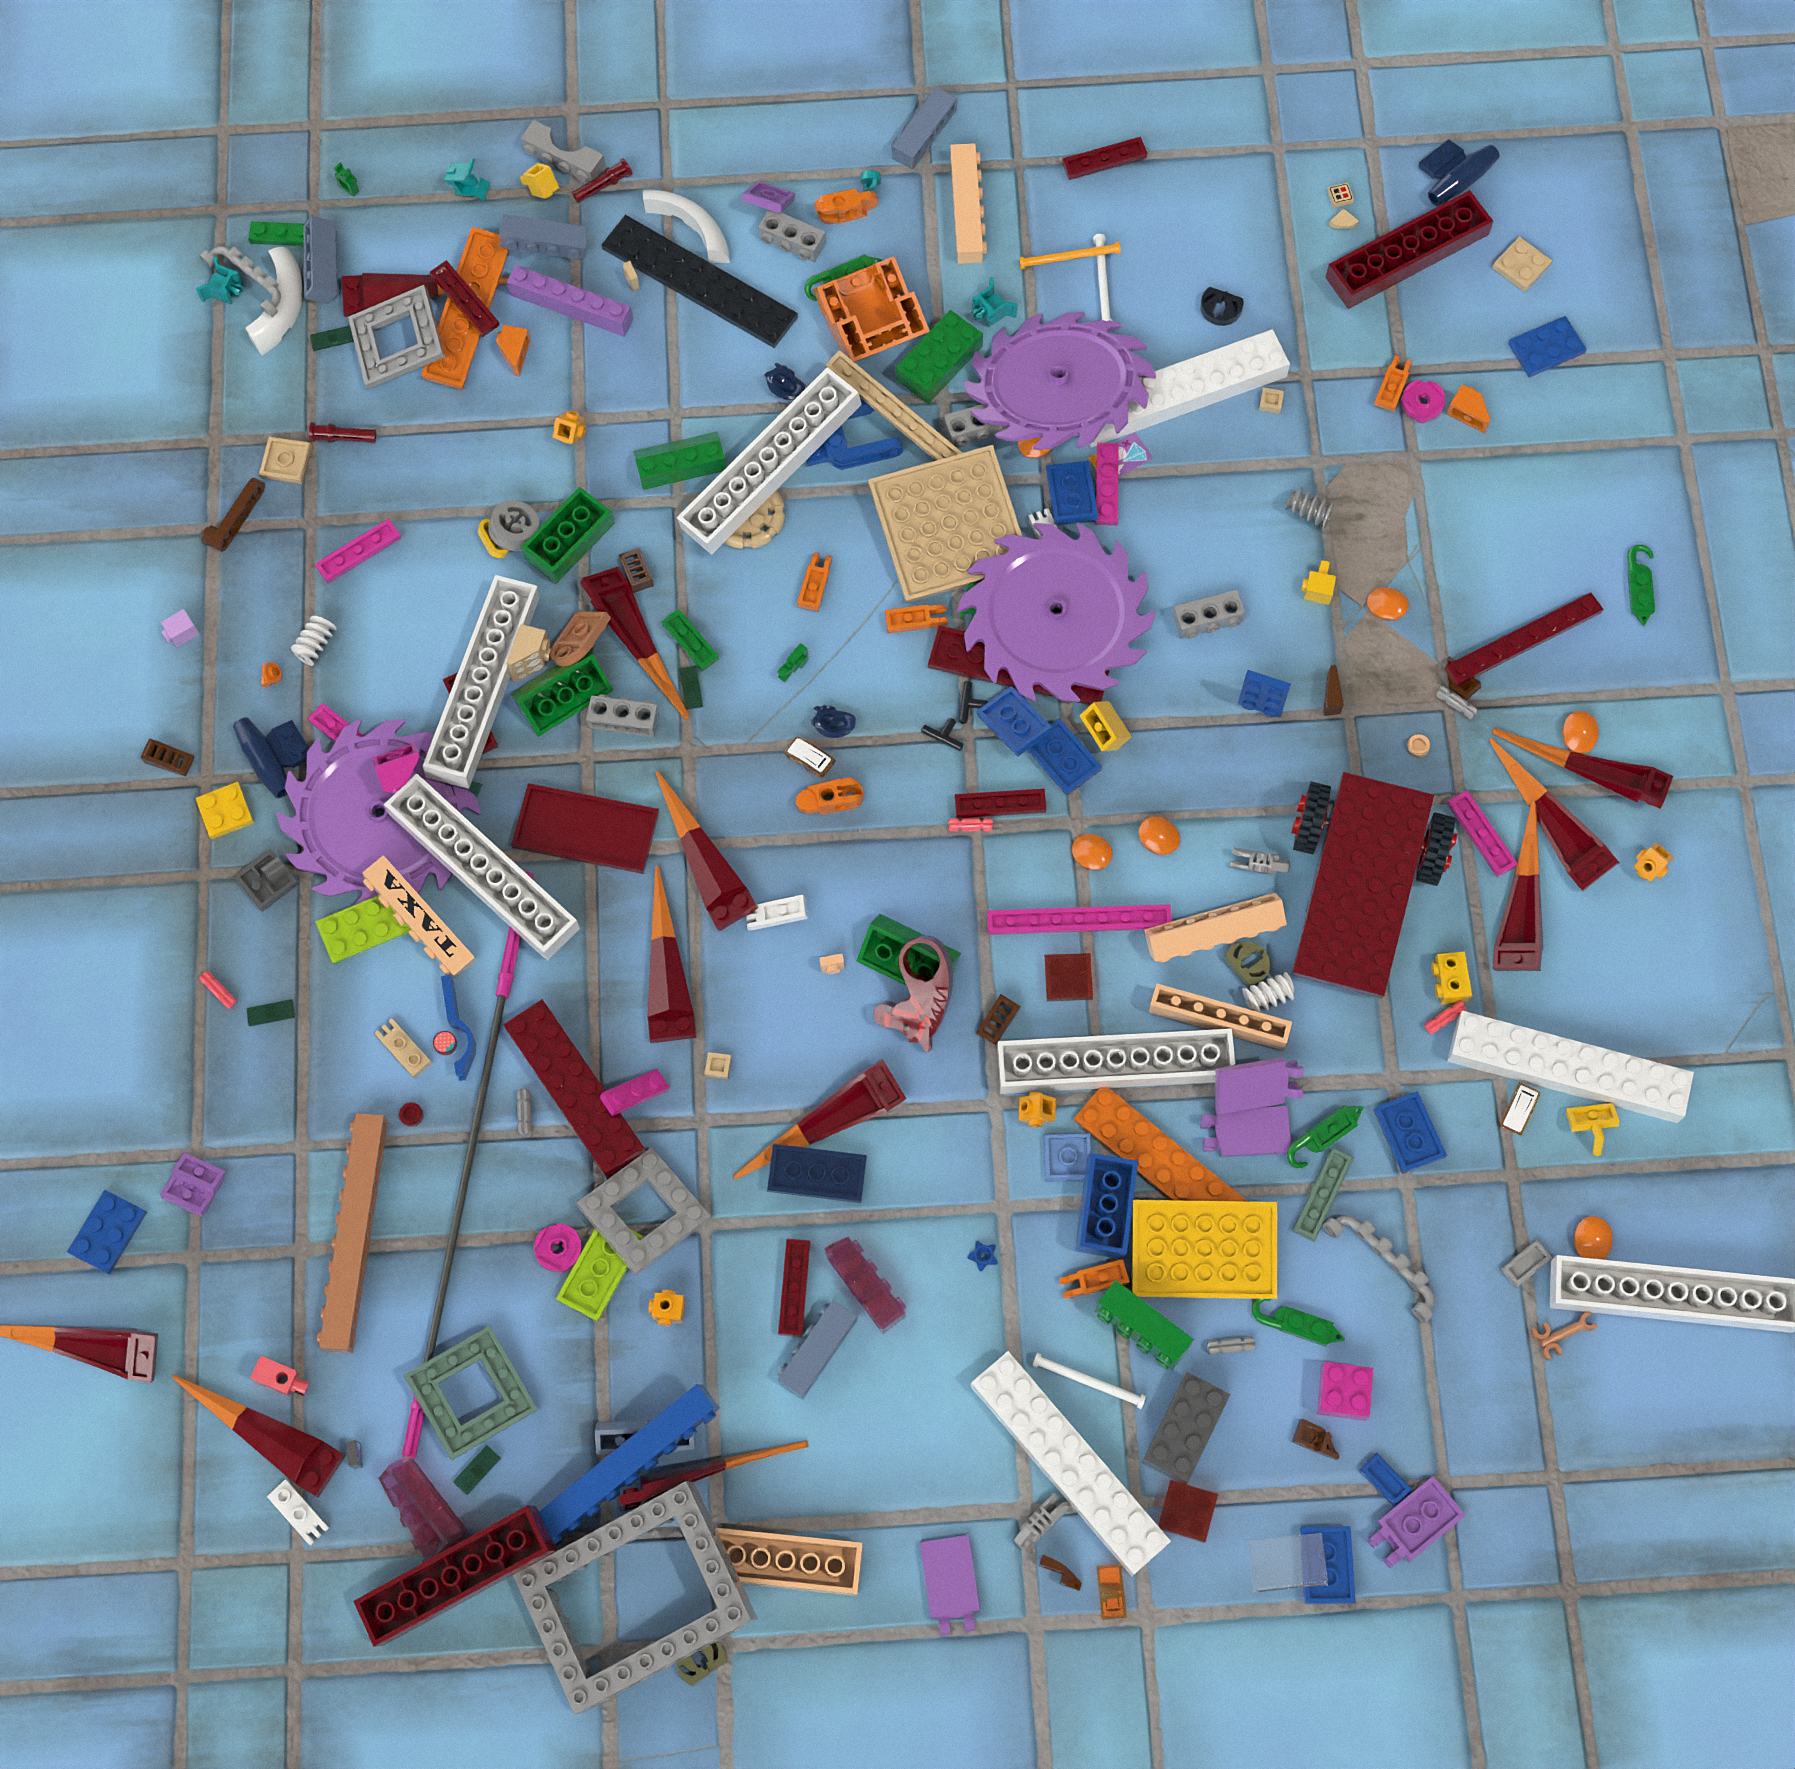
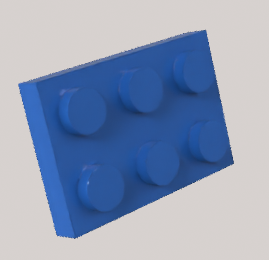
M1566 316L1510 339L1508 343L1529 378L1581 356L1587 350Z
M1089 461L1046 465L1054 524L1098 520Z
M1247 670L1238 704L1247 710H1257L1263 712L1268 717L1280 718L1291 683Z
M1012 686L976 711L977 716L1017 757L1053 732L1052 726Z
M1059 718L1050 724L1053 732L1027 751L1064 794L1068 796L1100 772L1102 766Z
M1418 1091L1373 1109L1402 1174L1446 1158L1447 1154Z
M104 1190L67 1253L110 1275L147 1212Z
M1351 1526L1301 1527L1300 1540L1304 1604H1355Z

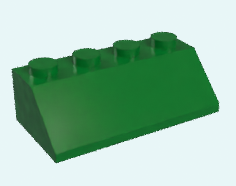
M717 432L633 451L643 490L723 472L726 469L725 457Z
M588 651L576 663L564 667L556 665L511 693V696L534 732L540 737L588 707L591 695H607L613 691V688L594 654Z
M879 914L870 923L856 961L906 985L899 967V954L904 945L909 941L926 935ZM916 943L909 951L908 962L916 974L928 977V979L936 974L939 969L940 959L937 951L932 946L926 943ZM945 945L954 973L961 953Z

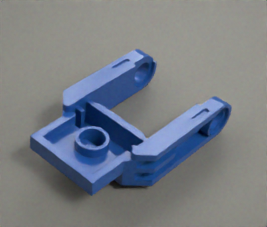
M860 398L862 405L848 419L869 415L876 410ZM841 425L806 460L808 467L830 462L834 467L845 470L897 457L903 453L904 449L901 440L896 437L847 448V441Z

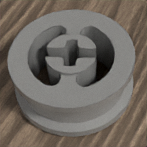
M516 500L501 502L492 512L488 527L489 535L499 547L509 551H521V546L538 530L539 518L534 509L526 503Z

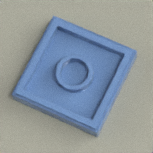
M1091 1133L1044 1134L1045 1182L1084 1181L1086 1160L1092 1153Z

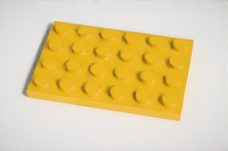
M1133 1200L1132 1293L1138 1297L1277 1299V1202Z

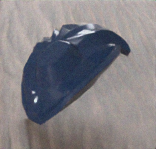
M775 363L776 368L764 374L768 388L773 394L782 399L792 400L797 398L805 390V384L795 377V373L788 369L787 366Z
M823 705L814 707L817 712L813 719H811V725L823 736L839 738L850 734L854 729L856 718L853 714L837 711L833 706Z

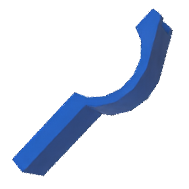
M450 975L441 976L447 1021L452 1028H458L465 1032L468 1038L466 1052L461 1059L454 1063L456 1076L459 1077V1081L466 1080L475 1058L476 1042L469 1027L459 1019L454 981Z

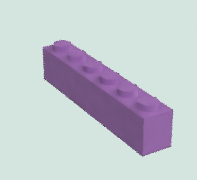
M515 265L507 280L510 295L623 337H625L633 321L631 306Z

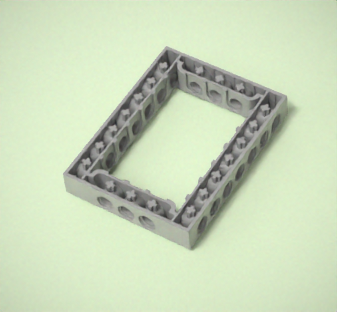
M690 1481L674 1487L513 1575L574 1715L593 1709L758 1620L695 1483ZM676 1517L718 1609L592 1676L591 1667L589 1664H586L579 1649L581 1645L579 1641L575 1640L569 1626L571 1622L569 1618L565 1617L559 1604L560 1598L554 1590H547L546 1587L556 1582L565 1581L566 1577L578 1570L587 1569L588 1565L594 1561L609 1557V1553L622 1546L627 1547L631 1545V1541L642 1535L653 1533V1529L664 1523L673 1522Z

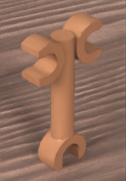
M1591 1312L1583 1313L1579 1317V1321L1550 1334V1326L1547 1323L1541 1325L1544 1329L1543 1335L1538 1334L1536 1328L1530 1330L1532 1337L1538 1340L1543 1348L1542 1356L1546 1361L1551 1359L1549 1349H1554L1558 1356L1562 1354V1348L1556 1342L1581 1330L1592 1331L1598 1326L1597 1323L1593 1325L1586 1324L1585 1318L1589 1317Z

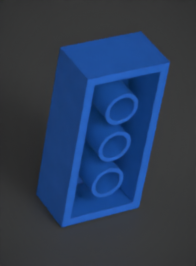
M1095 1153L1089 1155L1086 1160L1075 1252L1122 1259L1127 1254L1138 1161Z

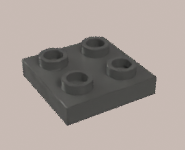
M271 849L234 876L262 912L299 884Z

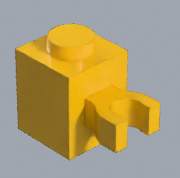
M541 163L535 164L520 177L522 184L528 185L532 195L539 198H549L559 188L550 166Z
M1321 560L1318 572L1310 571L1308 579H1303L1301 591L1305 592L1304 600L1330 605L1336 576L1327 574L1330 562Z

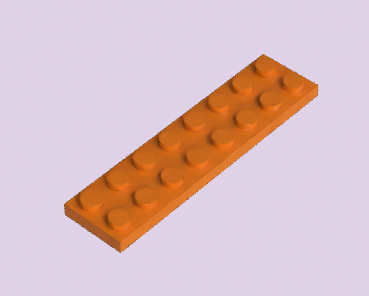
M471 227L456 272L490 310L510 250L499 247V234ZM448 297L438 324L445 358L424 366L421 377L425 380L463 390L481 335Z
M1100 1087L1073 1119V1121L1085 1131L1091 1133L1096 1140L1118 1158L1138 1161L1137 1173L1169 1200L1247 1201L1108 1087Z

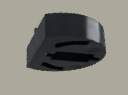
M1209 287L1202 295L1200 309L1203 317L1208 322L1218 326H1226L1239 319L1244 301L1243 298L1227 293V291L1224 292ZM1224 301L1226 308L1223 315L1215 318L1214 310L1217 303L1221 304ZM1234 307H1236L1237 314L1233 313Z

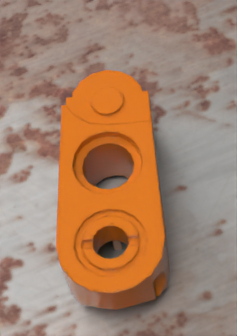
M854 188L823 195L815 201L814 206L822 222L825 224H841L867 217L866 211L876 207L879 200L875 192L866 191L858 193L857 189Z
M854 778L836 779L807 786L808 789L801 790L796 797V806L800 812L806 814L819 812L820 815L853 810L862 804L864 793L862 786ZM825 795H832L833 799L826 801L823 797Z

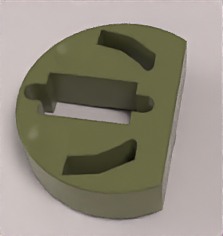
M1243 941L1232 945L1223 959L1247 988H1250L1251 985L1258 986L1259 982L1265 980L1270 969V959L1267 952L1260 945L1253 942ZM1239 947L1240 951L1236 959L1233 955ZM1254 953L1256 955L1262 954L1260 961L1249 969L1247 967L1241 968L1243 961Z
M718 1641L716 1642L718 1659L715 1661L712 1644L702 1649L709 1660L706 1663L707 1669H704L702 1666L698 1668L691 1656L677 1663L678 1672L687 1684L691 1686L696 1685L728 1662L727 1654ZM684 1665L688 1670L696 1672L693 1677L687 1675L680 1667Z

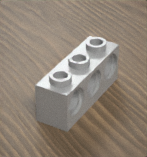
M768 210L758 226L759 239L764 243L773 244L785 252L794 253L801 259L810 260L814 263L826 244L825 231L784 213Z
M983 404L944 415V428L949 442L959 447L965 446L972 441L985 440L989 436L996 435V433L1009 427L982 423L970 413L974 409L987 408ZM976 423H982L983 425L977 426V425H975V424H976ZM955 429H962L963 431H961V432H956V431H954V430H955Z
M1237 590L1176 605L1172 613L1180 638H1193L1203 632L1213 633L1226 626L1236 627L1243 622L1245 610ZM1231 608L1235 612L1229 613L1225 609ZM1211 614L1214 618H1207L1204 615ZM1189 619L1193 623L1187 624L1183 620Z
M602 694L598 696L591 695L586 721L589 729L655 737L659 710L657 704L647 700L636 702L625 697L614 699ZM600 709H606V712L603 714L596 713ZM621 712H628V715L625 717L618 716ZM643 715H650V718L647 720L640 719Z

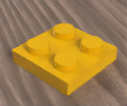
M239 782L196 798L211 840L254 823Z

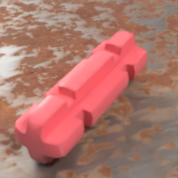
M950 818L949 831H958V829H962V831H980V829L992 831L993 820L992 818H983V820H980V818H962V820Z
M209 971L204 972L200 976V981L207 986L226 1008L230 1009L237 1003L235 997Z
M1457 1001L1453 1006L1436 1015L1434 1019L1427 1021L1424 1025L1425 1029L1429 1034L1435 1033L1439 1027H1444L1456 1019L1462 1011H1466V1006L1463 1002Z

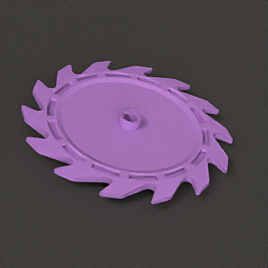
M1084 312L1066 313L1045 325L1040 324L1043 314H1038L1026 319L1012 337L1006 336L1005 327H1002L993 336L992 355L990 357L984 358L979 352H974L972 367L981 382L963 381L967 395L987 407L985 409L971 410L970 413L982 423L1009 427L996 433L997 438L1011 442L1037 437L1042 438L1033 446L1034 450L1052 449L1074 436L1079 437L1076 448L1079 449L1093 443L1106 424H1113L1116 434H1119L1128 424L1129 403L1137 402L1143 409L1147 407L1149 393L1138 377L1146 376L1155 379L1156 374L1151 363L1132 353V351L1147 350V345L1136 337L1109 333L1121 328V323L1098 320L1077 323L1085 316Z
M1034 523V528L1042 535L1041 539H1032L1013 534L996 539L995 544L1008 549L1009 552L979 559L967 571L968 574H982L985 576V579L962 595L957 609L958 613L969 608L976 609V613L964 633L966 651L969 652L977 642H983L985 645L984 671L992 682L996 684L998 672L1001 669H1005L1008 671L1018 693L1033 702L1036 701L1033 691L1034 685L1042 686L1060 701L1080 702L1078 696L1071 690L1073 685L1101 691L1117 686L1119 681L1106 676L1105 672L1135 665L1147 653L1146 650H1132L1128 646L1151 629L1156 614L1155 610L1143 616L1138 615L1136 612L1148 591L1146 572H1143L1135 582L1129 581L1128 553L1121 544L1116 541L1113 554L1107 555L1102 549L1095 533L1079 523L1076 524L1080 537L1077 540H1073L1052 524ZM1057 609L1062 612L1060 614H1054L1051 611Z
M358 719L342 729L329 753L322 752L320 738L316 739L307 751L305 781H297L292 772L288 771L285 790L296 810V816L289 818L279 812L276 814L281 831L304 847L301 854H285V857L298 870L327 876L326 882L312 887V891L328 897L354 891L362 892V896L354 905L378 896L379 894L375 889L371 892L362 882L365 879L362 873L383 855L418 894L427 877L431 874L437 876L438 888L442 890L452 876V872L388 814L384 804L396 792L389 793V791H383L372 760L373 757L415 743L420 757L409 780L418 774L459 813H462L464 809H469L480 815L481 811L476 796L466 788L426 778L423 764L435 735L434 733L427 731L398 737L396 732L405 723V719L386 720L366 736L359 737L357 734L361 720ZM377 810L385 811L381 817L374 816Z

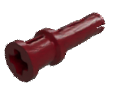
M622 158L620 163L615 166L605 168L602 175L572 191V195L579 204L608 185H616L625 176L633 175L632 170L626 160Z
M311 422L309 426V440L311 442L327 440L328 443L335 442V440L375 443L376 429L341 428L330 423L329 425H316L314 422Z

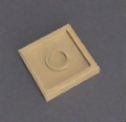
M269 437L259 471L260 478L302 484L312 448L311 443Z

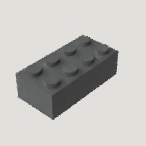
M1186 1372L1142 1464L1186 1486L1231 1394Z

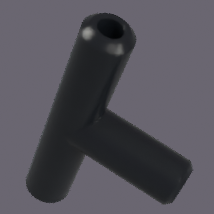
M965 681L963 685L959 723L961 724L968 722L969 707L981 708L988 703L987 700L971 699L973 684L971 681Z
M948 718L941 732L927 725H924L921 729L923 734L958 751H961L963 748L962 742L949 736L956 724L953 718Z

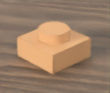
M842 954L820 957L822 973L836 974L840 970L845 969Z

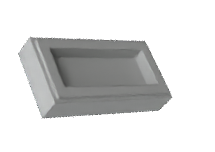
M1536 1239L1502 1267L1500 1271L1516 1289L1553 1257Z

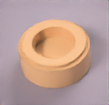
M1420 734L1412 736L1407 744L1408 752L1418 758L1426 756L1430 750L1429 739Z

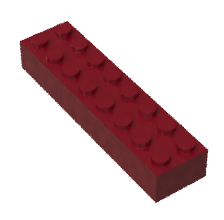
M1469 190L1333 261L1328 265L1325 278L1345 306L1350 309L1488 236L1494 221Z
M543 999L503 1024L507 1033L607 1180L646 1152L644 1146L622 1114L618 1113L611 1116L599 1098L605 1092V1089Z
M527 1505L353 1602L373 1647L385 1646L557 1550L537 1507Z

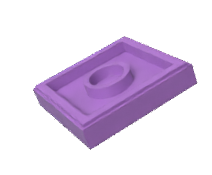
M760 181L753 184L742 195V201L777 213L784 211L795 199L793 192Z

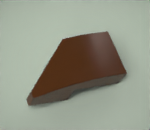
M1450 656L1447 658L1448 664L1456 661ZM1448 676L1449 688L1466 701L1481 688V682L1475 678L1456 687Z
M1300 1419L1292 1442L1331 1459H1339V1454L1335 1451L1330 1439L1332 1438L1330 1432H1326L1324 1428L1305 1419Z
M1042 1555L1039 1567L1062 1574L1060 1585L1080 1591L1082 1583L1073 1572L1053 1558Z

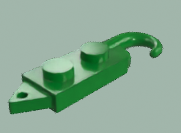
M863 254L826 269V271L807 279L804 287L805 294L809 299L817 301L816 296L811 292V287L821 281L826 284L876 264L875 260H877V263L881 262L882 259L868 257L867 254Z
M1640 544L1631 547L1628 551V586L1631 614H1634L1642 626H1645L1650 615L1655 612L1652 571L1646 565L1637 564L1636 553L1644 551L1650 559L1654 556L1649 547Z
M1342 1105L1307 1130V1133L1289 1146L1287 1150L1289 1164L1297 1169L1306 1167L1308 1165L1307 1162L1298 1163L1295 1160V1153L1304 1146L1312 1152H1322L1358 1126L1357 1121L1364 1107H1347Z
M1255 1299L1252 1304L1251 1310L1256 1321L1278 1329L1281 1332L1325 1347L1327 1344L1345 1340L1341 1333L1333 1326L1334 1322L1290 1307L1280 1308L1273 1318L1262 1314L1259 1310L1262 1302L1271 1301L1272 1299Z

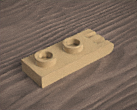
M391 1018L388 1022L394 1027L390 1030L384 1024L381 1028L386 1032V1035L383 1036L378 1030L374 1034L411 1076L416 1078L432 1062Z

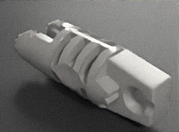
M1233 847V854L1249 857V862L1231 861L1230 867L1274 875H1276V871L1289 872L1290 861L1279 859V855Z
M1052 1493L1038 1510L1030 1516L1028 1521L1021 1526V1532L1016 1536L1014 1542L1023 1551L1032 1543H1037L1070 1508L1065 1502H1062L1051 1514L1048 1513L1059 1499L1056 1493Z

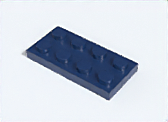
M773 1144L767 1192L861 1203L867 1155Z

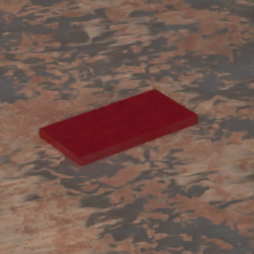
M528 783L511 846L514 849L644 874L659 816V809Z

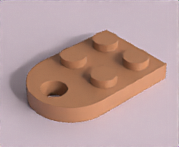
M576 612L552 646L550 651L551 658L558 666L562 667L579 661L594 646L596 639L605 630L611 617L607 612Z

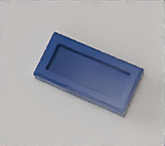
M1378 1453L1359 1470L1394 1507L1412 1490Z

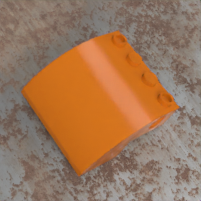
M895 256L813 289L837 345L842 353L853 362L929 332L914 291L908 292Z

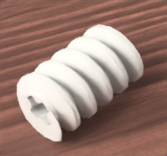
M318 616L310 617V623H307L305 630L300 633L301 637H298L296 644L291 646L293 654L310 666L314 665L310 658H319L315 650L323 651L319 644H328L324 637L332 638L333 635L328 630H337L333 623Z
M1284 972L1283 976L1276 975L1275 980L1268 978L1267 983L1264 981L1259 982L1258 987L1251 985L1250 991L1247 988L1242 990L1248 1008L1250 1010L1254 1009L1259 1013L1260 1006H1263L1268 1011V1003L1270 1002L1276 1008L1278 999L1282 1004H1285V996H1288L1291 1001L1294 1000V987L1287 972Z

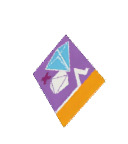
M1136 432L1116 442L1119 443L1118 477L1153 459V456ZM1097 453L1088 457L1095 469Z

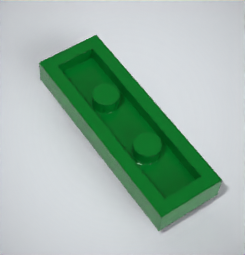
M251 221L248 240L250 244L304 246V224Z
M679 609L661 621L662 626L702 672L719 660V655Z

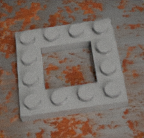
M425 285L348 317L364 383L368 389L445 358L429 293ZM411 315L418 344L382 359L375 330Z
M652 1147L577 1202V1207L635 1276L711 1219L710 1214ZM646 1182H649L675 1215L639 1241L612 1208Z

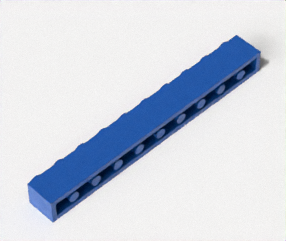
M696 1384L539 1511L555 1546L563 1541L562 1536L566 1532L572 1533L582 1525L581 1520L586 1516L592 1517L602 1509L600 1507L602 1503L606 1500L610 1502L620 1495L619 1490L623 1486L634 1484L640 1478L638 1474L644 1469L649 1471L659 1463L657 1459L664 1453L669 1455L678 1448L677 1443L683 1438L687 1440L697 1432L696 1427L701 1423H709L717 1416L715 1412L720 1407L703 1384Z

